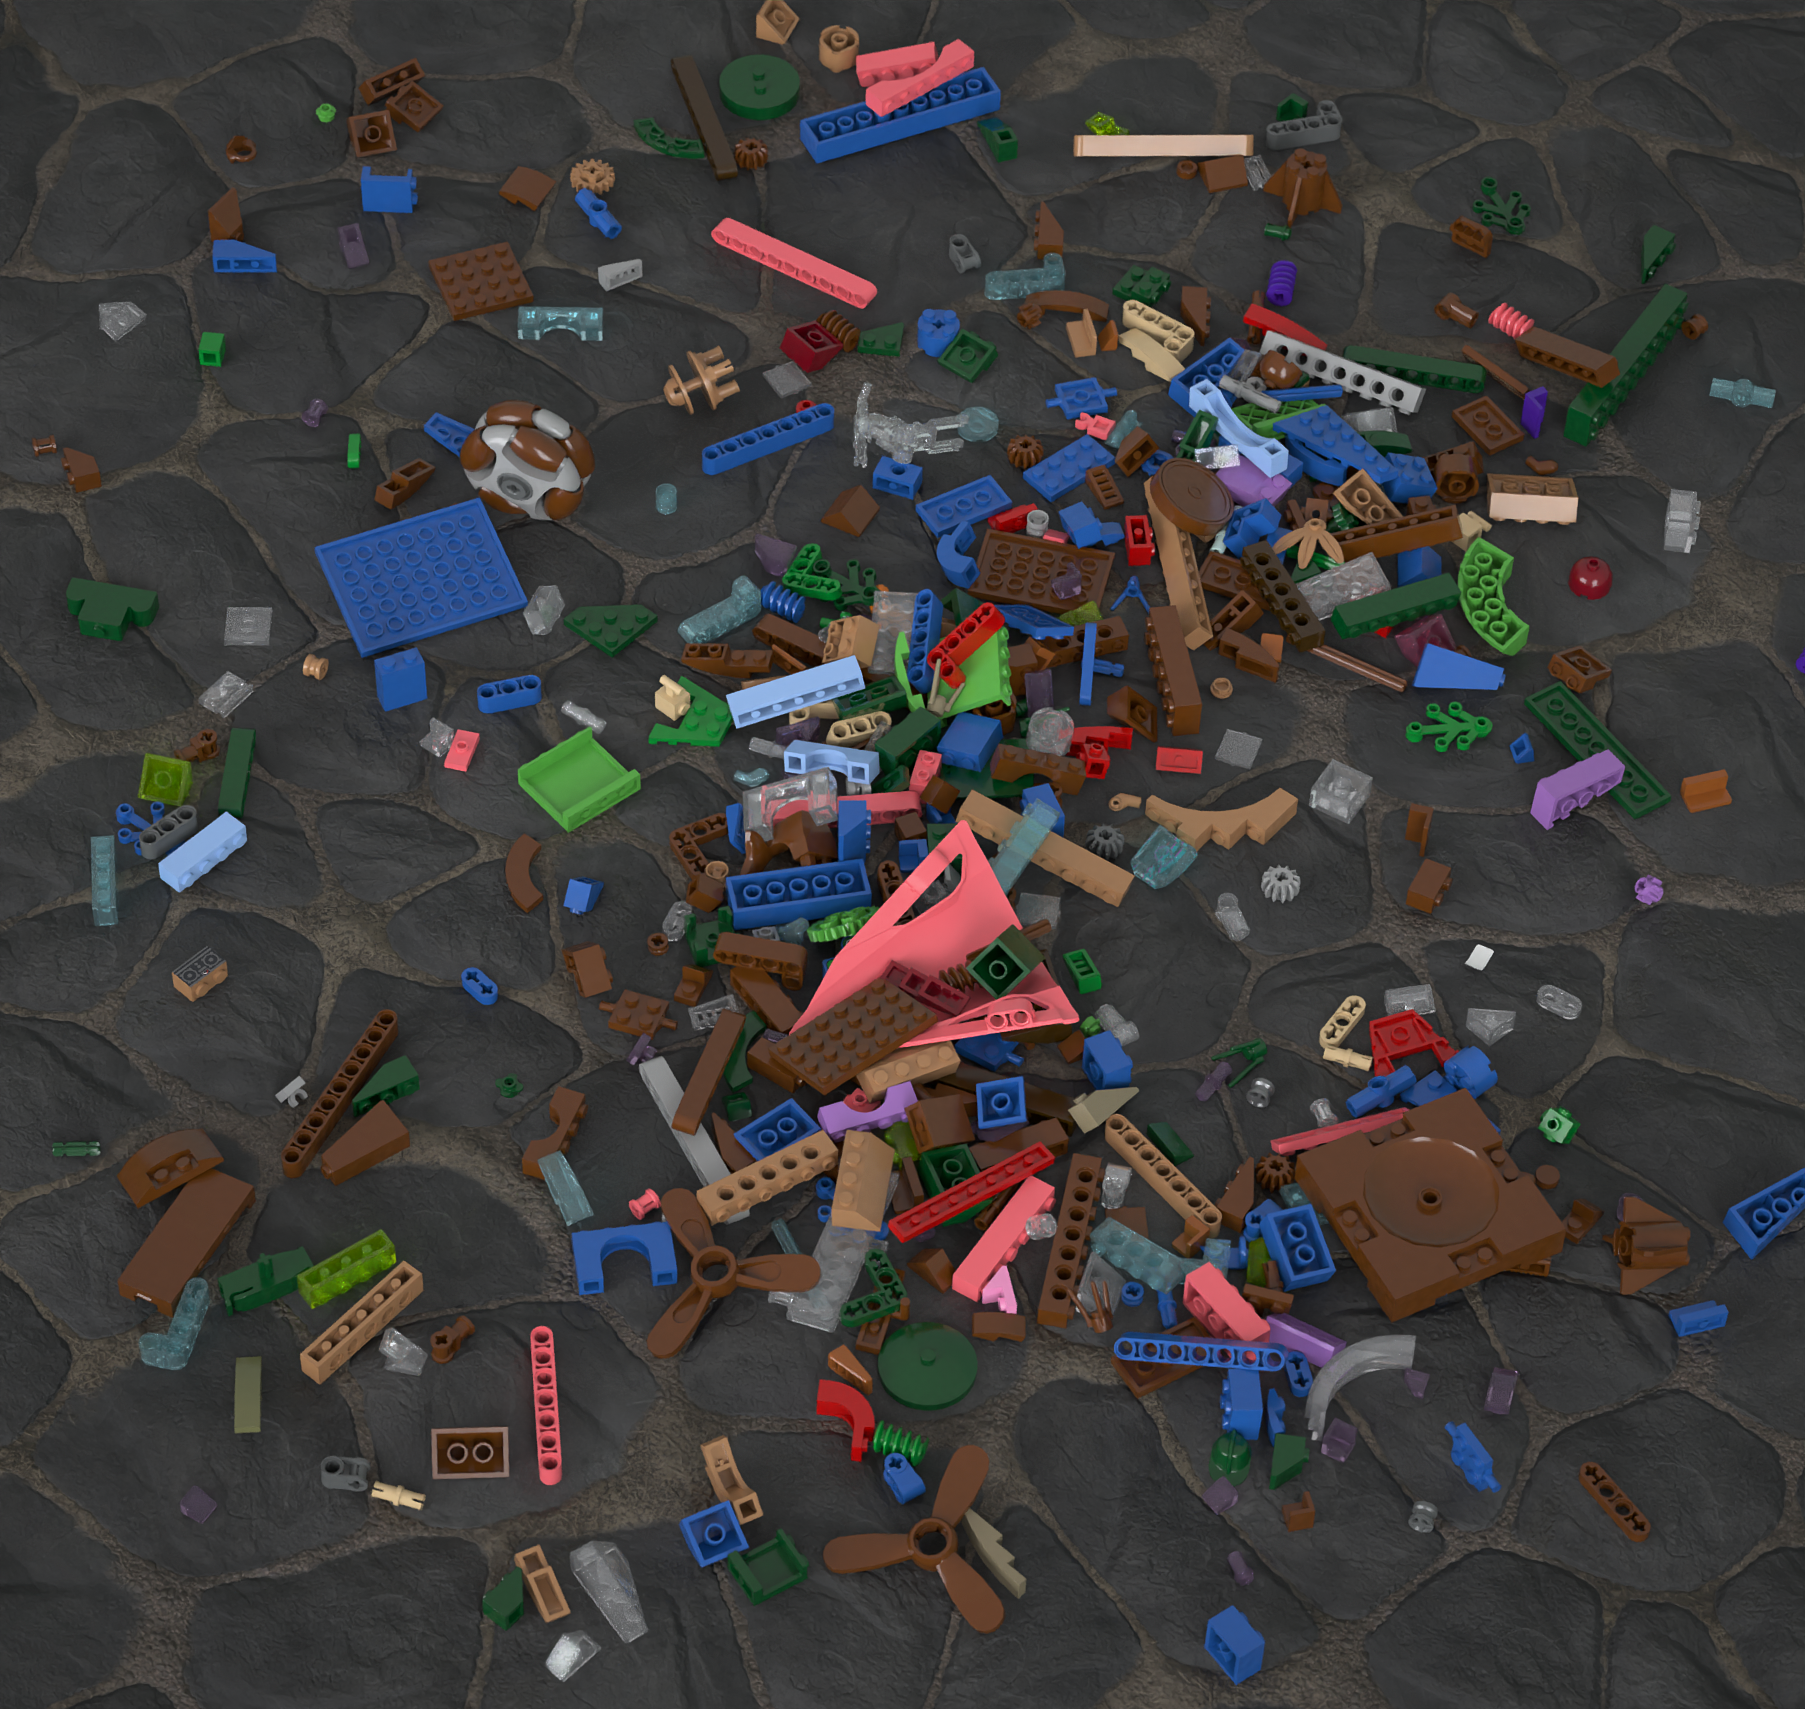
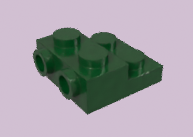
M1133 265L1115 285L1112 295L1125 301L1136 300L1151 308L1153 304L1158 303L1160 296L1169 290L1171 286L1170 274L1154 267L1147 271Z
M961 329L937 361L942 367L973 383L981 371H987L998 357L997 347L989 340L985 342L980 339L975 332Z

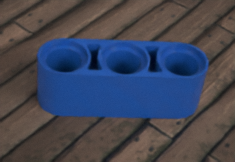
M526 675L483 684L477 689L478 709L482 713L487 714L537 704L542 699L541 680L535 675Z

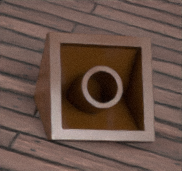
M1243 154L1196 164L1197 170L1209 193L1248 186Z
M858 485L841 492L822 517L821 522L860 537L879 512L880 507L862 485Z

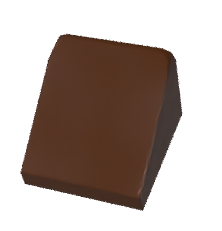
M1080 1030L1074 1032L1057 1046L1068 1065L1083 1059L1085 1037Z

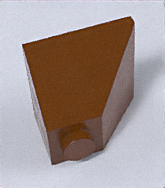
M389 110L352 116L346 119L350 140L357 158L397 150Z
M232 187L208 210L211 242H214V240H237L242 242L244 239L236 188Z
M1128 685L1107 697V714L1112 719H1115L1127 728H1133L1134 732L1153 743L1157 741V707Z

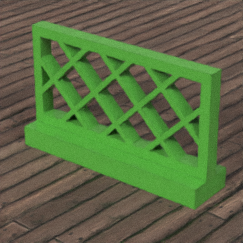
M1312 399L1286 401L1281 403L1285 406H1280L1278 410L1282 414H1274L1269 410H1257L1265 408L1254 403L1235 407L1231 410L1254 433L1265 438L1279 440L1285 438V433L1273 431V423L1325 406V404L1318 405ZM1290 405V406H1295V407H1300V408L1297 409V408H1292V407H1288V406ZM1253 416L1264 417V419L1255 418Z

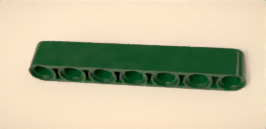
M1354 345L1346 346L1342 352V357L1413 384L1470 393L1483 391L1487 372L1480 365Z

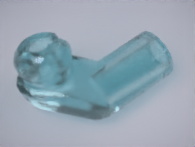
M758 768L750 773L737 770L734 780L755 787L765 782L769 777V773L765 768Z

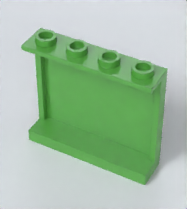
M1002 626L959 665V668L966 675L965 686L951 706L950 712H944L943 717H938L941 719V728L947 726V717L1001 699L1007 706L1011 705L1010 696L1012 695V688L1009 682L1011 670L1008 665L1010 652L1007 647L1009 634L1006 627ZM940 678L937 695L945 697L946 703H948L957 689L950 688ZM931 691L927 693L928 702L930 699Z
M590 726L583 731L577 732L568 740L559 743L553 749L542 753L531 762L525 763L518 769V784L568 833L641 789L640 773L635 769L628 772L592 738V728Z

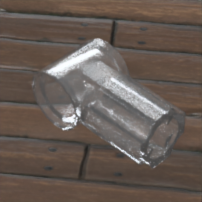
M1232 893L1221 894L1218 897L1216 918L1223 923L1231 940H1243L1249 935L1250 929L1238 907V898Z
M1105 1004L1095 1013V1019H1100V1025L1105 1031L1110 1030L1113 1036L1120 1040L1122 1047L1139 1039V1032L1135 1024L1130 1020L1126 1022L1112 1005Z

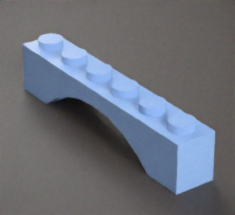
M1208 379L1190 387L1189 407L1196 413L1202 410L1218 417L1215 430L1268 477L1271 478L1287 469L1288 449L1275 438L1262 437L1247 428L1231 410L1221 391Z

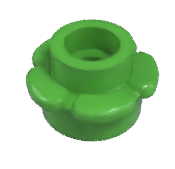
M322 104L316 109V114L322 122H330L335 117L336 109L330 104Z
M1090 1016L1081 1024L1079 1030L1085 1038L1095 1036L1101 1030L1099 1025L1101 1021Z

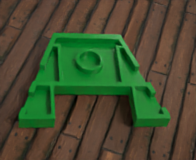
M681 676L677 684L690 693L692 704L679 729L656 723L648 737L649 743L657 744V741L668 742V745H677L678 742L691 743V746L720 747L733 722L729 705Z

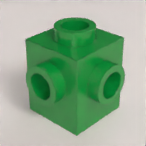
M1563 1107L1550 1108L1542 1114L1540 1118L1541 1124L1538 1129L1544 1132L1543 1136L1554 1143L1558 1141L1561 1144H1569L1581 1123L1572 1118V1113Z

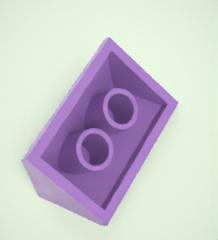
M1274 1313L1267 1316L1266 1319L1271 1329L1269 1342L1283 1344L1288 1352H1301L1306 1356L1308 1362L1329 1372L1347 1343L1286 1313Z

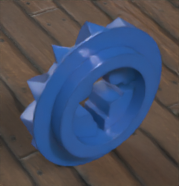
M1157 450L1141 465L1143 472H1148L1149 477L1154 475L1160 468L1158 465H1162L1165 461L1172 459L1173 456L1167 452Z

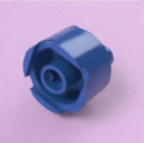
M926 309L923 311V315L918 320L917 345L920 350L922 348L925 350V354L933 357H940L960 332V322L956 317V313L952 310Z
M1469 1045L1444 1063L1446 1075L1443 1078L1457 1090L1466 1088L1474 1100L1498 1081L1496 1071L1493 1070L1491 1072L1488 1066L1491 1063L1490 1060L1475 1046L1470 1048Z

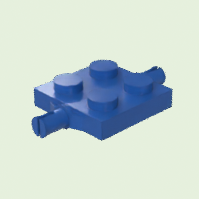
M1096 377L1055 384V392L1058 398L1046 399L1047 408L1059 406L1063 409L1067 420L1079 418L1081 413H1087L1089 416L1107 413L1108 405L1105 398L1117 396L1116 387L1103 389L1098 384Z
M1000 1033L960 1038L954 1048L956 1053L993 1072L1006 1061L1018 1067L1024 1061L1023 1057L1012 1053L1019 1042L1002 1041Z
M1451 1421L1446 1424L1445 1429L1454 1441L1451 1458L1455 1465L1460 1466L1464 1471L1467 1481L1474 1485L1479 1492L1488 1488V1486L1493 1493L1499 1491L1501 1484H1499L1492 1472L1493 1459L1466 1423L1456 1426Z

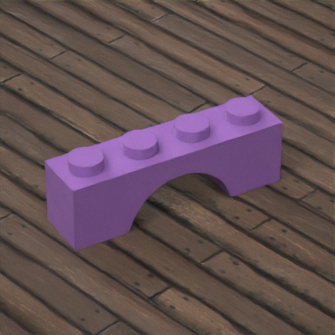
M909 1081L888 1087L883 1105L875 1111L857 1112L841 1101L820 1107L817 1118L821 1129L825 1131L831 1141L841 1142L845 1140L846 1130L870 1132L871 1129L877 1127L880 1129L888 1128L894 1122L901 1120L902 1122H908L904 1108L918 1100Z

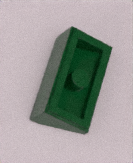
M1167 1122L1148 1124V1137L1174 1166L1194 1157V1154Z

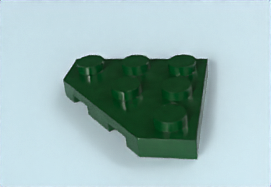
M643 605L578 607L564 618V625L612 658L658 622V616Z

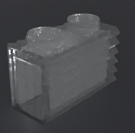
M556 585L539 586L534 593L535 595L529 601L530 603L524 609L523 615L532 634L546 635L550 633L554 623L560 617L565 604Z

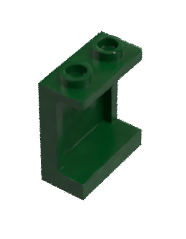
M957 588L941 600L943 608L953 612L956 628L977 608L984 604Z
M782 1528L776 1530L775 1539L740 1556L737 1550L728 1554V1570L754 1606L807 1579L808 1560L803 1553L799 1554L793 1538L789 1534L786 1535Z

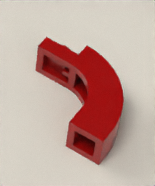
M820 1380L817 1396V1415L839 1417L851 1426L853 1430L851 1461L861 1462L862 1452H867L868 1441H873L875 1420L872 1408L865 1397L854 1388L836 1381Z

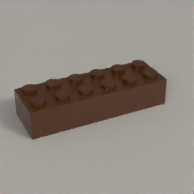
M1176 605L1149 608V617L1145 618L1147 632H1144L1145 645H1149V661H1153L1154 664L1152 666L1153 677L1158 679L1157 692L1162 694L1161 707L1167 713L1165 716L1166 726L1171 728L1172 736L1199 734L1202 701Z

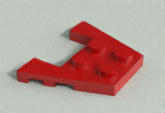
M1413 1009L1369 1022L1375 1077H1386L1395 1071L1390 1062L1391 1060L1432 1049L1441 1066L1444 1067V1063L1459 1052L1452 1049L1444 1037H1439L1433 1031V1027Z

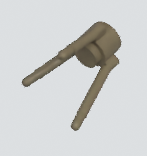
M937 659L931 695L926 709L936 717H943L944 712H950L951 706L965 686V683L962 682L948 703H946L945 697L937 695L940 683L941 659Z

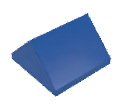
M1429 546L1412 551H1404L1397 556V588L1441 575V556Z

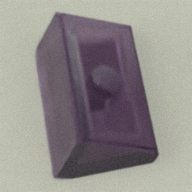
M1051 669L1026 673L1025 685L1028 716L1034 717L1054 711Z

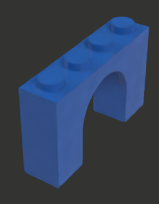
M653 1222L651 1224L629 1225L618 1228L608 1227L601 1230H583L572 1233V1249L579 1295L604 1292L601 1264L610 1253L622 1249L637 1251L648 1260L653 1286L677 1284V1265L671 1229L667 1222Z

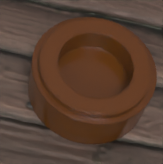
M1189 160L1181 161L1177 165L1176 173L1182 179H1192L1197 174V165Z
M1551 1165L1540 1166L1535 1174L1536 1184L1543 1189L1555 1188L1560 1178L1558 1169Z

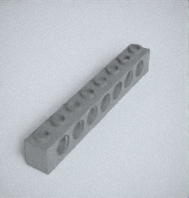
M1267 330L1259 352L1260 355H1265L1269 350L1280 353L1281 348L1286 346L1288 354L1284 360L1288 363L1292 361L1300 370L1309 374L1310 378L1314 379L1315 376L1322 378L1321 382L1325 384H1340L1342 390L1352 393L1355 390L1360 392V397L1368 400H1372V397L1379 399V404L1389 408L1392 405L1399 407V412L1410 415L1411 412L1418 413L1426 388L1275 331ZM1303 353L1307 355V362L1304 365L1299 360ZM1322 360H1324L1327 365L1325 371L1321 372L1318 367L1319 363ZM1340 368H1344L1346 371L1343 379L1338 377V370ZM1363 375L1365 383L1360 387L1357 384V378ZM1379 382L1384 384V391L1381 394L1376 390ZM1399 389L1404 393L1401 401H1398L1395 397Z

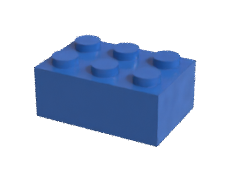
M1312 1204L1266 1214L1259 1227L1271 1260L1277 1261L1280 1280L1284 1282L1283 1292L1328 1281L1336 1269Z

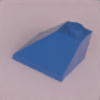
M1023 1076L976 1084L979 1129L1027 1121Z

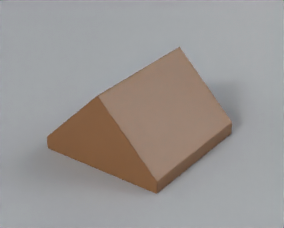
M766 0L756 16V37L783 45L798 23L799 18L783 0Z

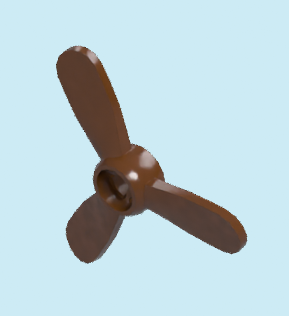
M683 1188L669 1190L663 1195L661 1200L662 1213L676 1238L693 1257L691 1262L693 1284L668 1308L651 1330L647 1338V1347L652 1355L659 1359H667L677 1354L699 1325L712 1298L725 1297L731 1294L737 1286L771 1292L810 1291L818 1285L821 1279L819 1263L812 1256L805 1254H771L737 1260L727 1248L715 1246L708 1220L695 1195ZM713 1265H725L729 1269L728 1274L718 1281H707L703 1278L704 1271Z
M976 1445L960 1447L954 1453L940 1483L932 1516L915 1523L909 1534L871 1533L835 1538L825 1546L823 1551V1560L826 1567L834 1573L845 1574L878 1569L912 1559L923 1570L938 1571L953 1603L972 1628L980 1633H990L1000 1628L1005 1618L1003 1603L985 1580L957 1555L959 1544L954 1530L974 1503L985 1481L990 1464L987 1453ZM928 1533H941L946 1538V1548L936 1555L923 1554L919 1548L920 1539Z

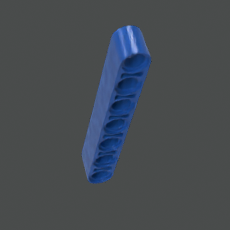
M822 403L708 446L702 451V470L705 474L715 475L828 432L834 427V407L828 403Z
M1125 1332L1114 1344L1115 1354L1124 1360L1264 1371L1280 1370L1289 1356L1287 1348L1280 1343L1141 1332ZM1122 1341L1130 1342L1133 1349L1126 1350L1122 1346ZM1153 1343L1157 1347V1352L1149 1351L1146 1344ZM1171 1345H1178L1182 1350V1354H1175L1171 1349ZM1196 1347H1203L1207 1355L1200 1356L1196 1352ZM1220 1349H1228L1232 1357L1225 1358L1222 1356ZM1245 1351H1253L1256 1355V1360L1248 1359ZM1270 1353H1278L1281 1357V1361H1273L1270 1357Z

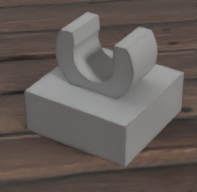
M298 1076L275 1095L281 1103L288 1098L289 1105L293 1108L296 1107L299 1103L295 1100V1095H298L302 1100L308 1097L303 1089H299L305 1082Z

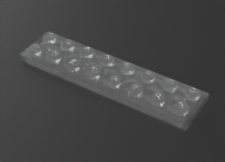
M891 1172L884 1215L899 1182V1174ZM831 1211L812 1255L818 1261L821 1268V1279L812 1290L795 1293L786 1314L787 1320L834 1333L840 1319V1308L843 1304L847 1303L865 1261V1254L869 1251L877 1231L832 1226Z

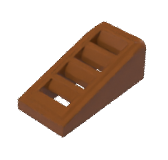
M842 1345L828 1354V1366L834 1372L865 1394L869 1395L872 1393L873 1378L846 1345Z

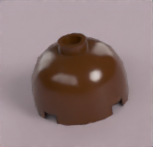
M1269 350L1260 363V374L1265 380L1263 384L1271 390L1275 388L1289 389L1299 381L1303 373L1292 361L1288 363L1284 360L1285 356L1273 350Z

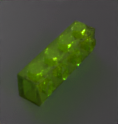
M382 1229L297 1275L300 1295L311 1309L326 1304L333 1297L346 1293L351 1287L369 1280L373 1275L382 1270H387L395 1264V1245Z

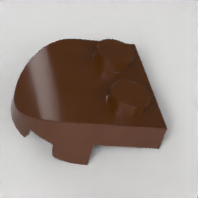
M1462 215L1450 226L1449 230L1453 232L1451 241L1485 258L1489 256L1493 235L1488 228Z

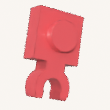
M1081 413L1080 420L1076 419L1075 427L1079 430L1087 429L1088 435L1107 441L1116 427V421L1098 415L1093 419L1087 413Z

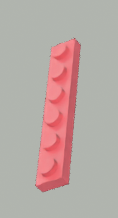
M1402 1107L1271 1140L1272 1150L1277 1153L1280 1152L1282 1156L1292 1155L1295 1153V1150L1299 1149L1312 1150L1317 1148L1319 1144H1327L1356 1131L1362 1130L1363 1133L1398 1121L1402 1119L1403 1113L1410 1109Z

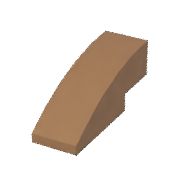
M540 1545L515 1554V1564L522 1569V1579L545 1622L548 1623L570 1614L571 1612L551 1565L548 1566Z

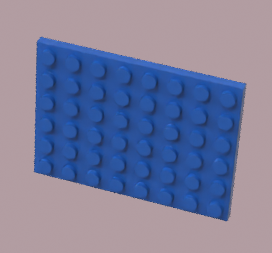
M480 497L315 547V554L361 658L528 607V600Z

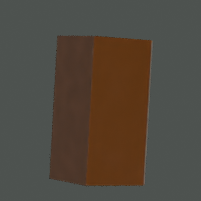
M508 1426L431 1428L433 1479L509 1477Z

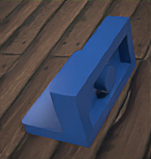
M1714 1300L1669 1311V1317L1679 1337L1724 1327L1728 1316L1725 1304L1717 1306Z

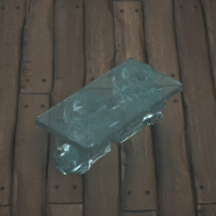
M1127 411L1125 416H1122L1105 441L1106 445L1119 449L1121 441L1137 426L1141 427L1142 423L1137 421L1136 411Z

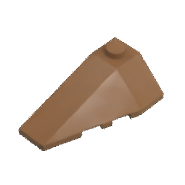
M1363 468L1333 492L1346 510L1368 525L1403 517Z

